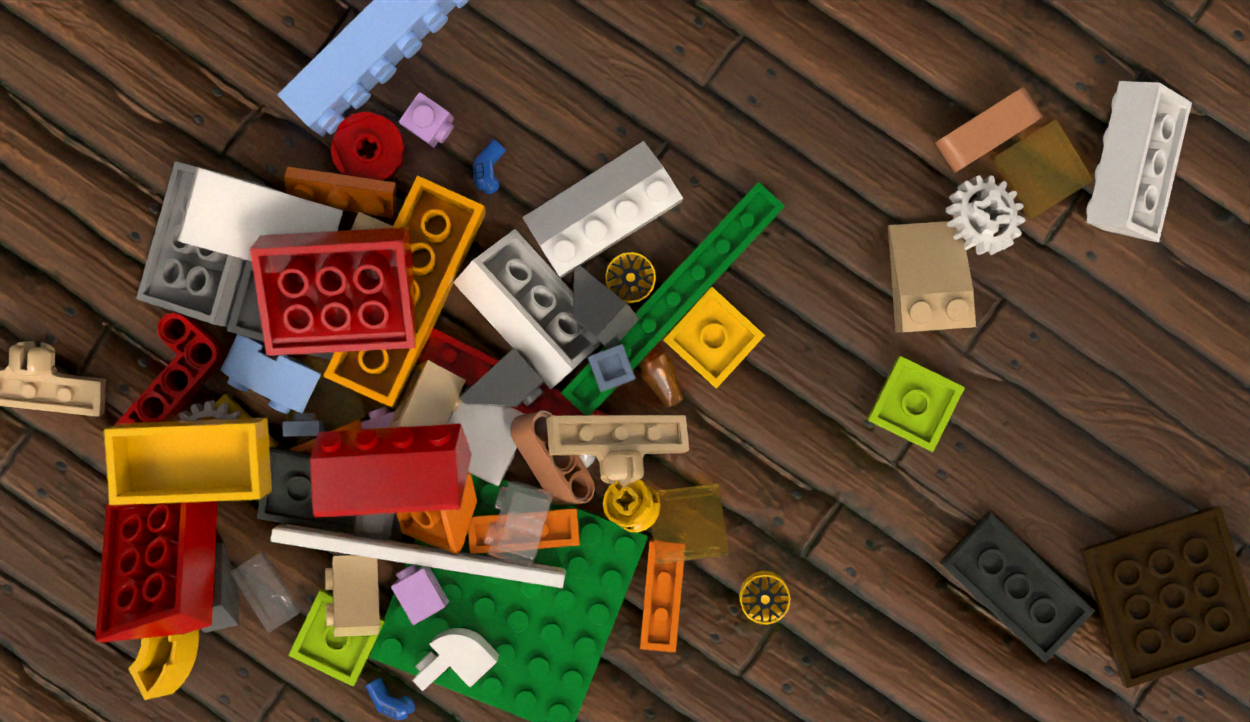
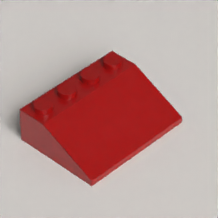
M409 227L260 235L250 248L266 356L416 347L413 260Z
M218 501L106 504L95 641L111 642L182 635L212 626Z

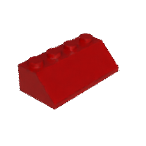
M462 424L318 432L310 458L314 516L329 517L460 510L472 455Z

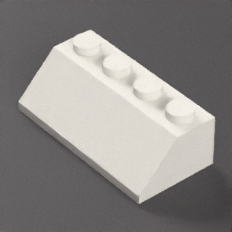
M1119 81L1117 93L1112 98V114L1109 127L1106 129L1103 137L1104 148L1101 161L1095 171L1096 182L1093 195L1087 205L1088 216L1086 223L1109 232L1152 242L1160 241L1192 102L1161 83Z
M643 141L522 218L558 276L562 278L574 271L579 265L585 264L680 204L683 197L662 164Z
M516 229L476 257L453 282L512 348L544 380V383L550 389L556 386L601 345L599 342L594 347L579 333L583 327L573 317L574 293Z

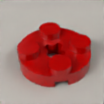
M360 112L347 117L338 126V131L331 144V155L335 166L341 174L388 181L403 166L405 153L404 139L396 125L387 118L371 112ZM368 139L371 144L377 143L378 149L374 151V157L360 156L359 150L363 148L362 142Z

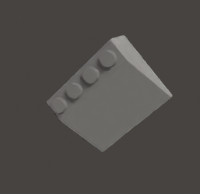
M175 161L136 299L211 324L228 327L247 260L177 241L195 173L199 167ZM214 172V173H217V174H220V175H224V176H227V177H231V178H234V179H237V180H241V181H244V182H248V183H251V184H254V185H258V186H261V187H265V188H268V189L275 190V191H278V192H282V193H283V191H280V190H277V189H274V188H271V187H268V186H265V185H262V184H259V183H256V182H253V181H249V180L241 179V178H238V177H234V176H230V175H226V174Z

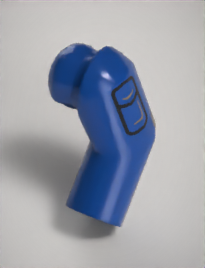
M494 139L489 142L473 162L474 184L478 190H483L485 194H493L499 188L500 182L494 177L493 165L506 152V149Z
M381 677L365 684L379 713L396 720H404L408 714L414 712L415 704L412 698L407 695L399 699L390 696Z

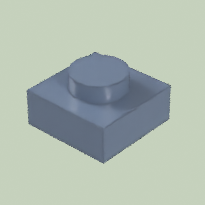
M623 344L588 357L600 392L635 380Z
M293 413V420L282 422L283 436H316L318 432H326V419H315V413Z

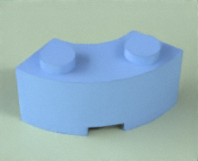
M237 334L220 369L230 377L227 382L229 385L245 392L250 389L270 399L268 405L285 414H288L290 409L303 413L321 376V373L313 366L290 355L266 356L264 341Z

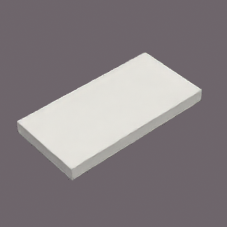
M197 168L177 241L252 261L250 248L260 235L338 231L343 210Z

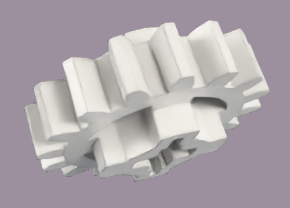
M979 175L957 187L958 191L949 196V199L954 204L947 207L945 212L953 215V220L949 221L947 226L956 227L957 232L953 238L957 240L963 237L965 239V250L976 246L977 255L987 251L990 255H993L1002 249L1004 250L1014 244L1013 239L1021 236L1022 232L1016 226L1024 223L1025 218L1018 216L1017 211L1024 206L1021 203H1014L1013 199L1017 195L1016 191L1010 193L1005 191L1006 181L995 185L994 176L990 175L983 180ZM973 194H977V197L973 199V202L968 203L970 197ZM998 228H1002L999 235L997 237H993L994 233L998 232Z

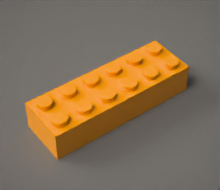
M416 177L393 228L409 227L413 260L416 347L334 352L323 377L396 409L450 293L453 282L456 280L486 215L484 205L422 177Z

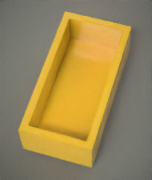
M267 418L123 423L104 429L110 505L261 499L272 492Z

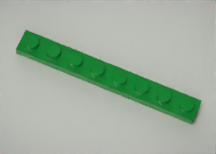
M758 182L635 313L639 320L615 345L616 347L623 344L632 371L784 209L785 205L762 184ZM603 347V349H602L600 352L605 351V350H608V349L605 348V347ZM589 362L561 394L584 416H591L617 387L600 392Z

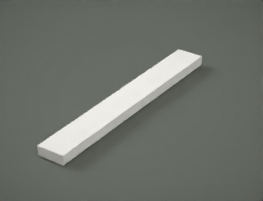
M284 523L273 528L271 542L563 588L566 570L560 567L460 552L455 555L435 547Z

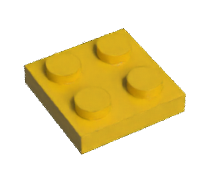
M711 287L663 341L717 389L765 335Z

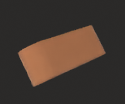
M1022 87L938 140L935 144L952 171L956 173L1043 116L1025 87Z
M539 411L519 415L514 418L510 426L512 440L551 502L557 506H567L590 501L595 491L594 481L578 455H549L546 419L553 416L552 413Z

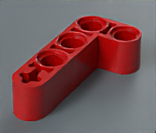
M180 313L164 315L157 325L158 336L177 355L115 425L123 423L170 422L225 360L226 350L222 342L193 317ZM178 319L185 326V333L180 339H177L172 333V325ZM205 343L212 350V357L207 363L202 362L198 354L200 347ZM180 370L185 372L188 378V384L183 390L179 389L175 384V376ZM156 397L162 401L164 406L163 412L159 417L151 410V402Z

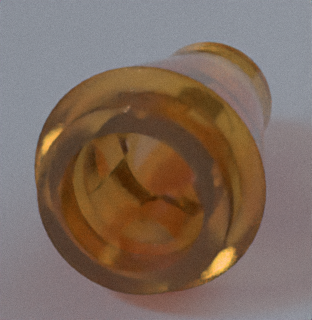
M665 352L656 353L639 364L642 370L640 376L660 398L665 408L671 407L684 399L672 358H667Z

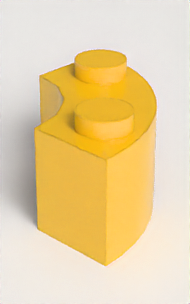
M199 630L182 635L141 639V647L137 659L128 669L144 700L173 694L185 682L196 659Z

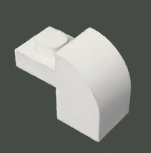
M465 628L448 629L433 638L429 645L438 654L435 655L432 651L429 652L415 666L419 672L413 681L423 691L450 666L471 687L497 663L499 654L481 635Z

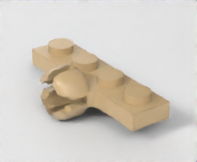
M25 341L12 345L9 348V365L7 368L0 367V406L100 417L105 412L106 379L68 375L58 372L55 367V349L47 343L41 342V347H37L36 342Z
M686 415L550 416L546 419L549 455L596 456L599 461L600 478L603 482L614 484L616 480L620 484H627L641 479L644 476V454H673L689 451Z

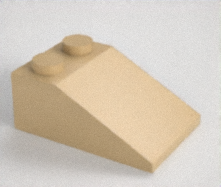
M949 221L888 226L895 333L976 327L974 291L967 252L964 249L965 241L963 237L957 240L953 238L957 229L956 227H948L947 223Z

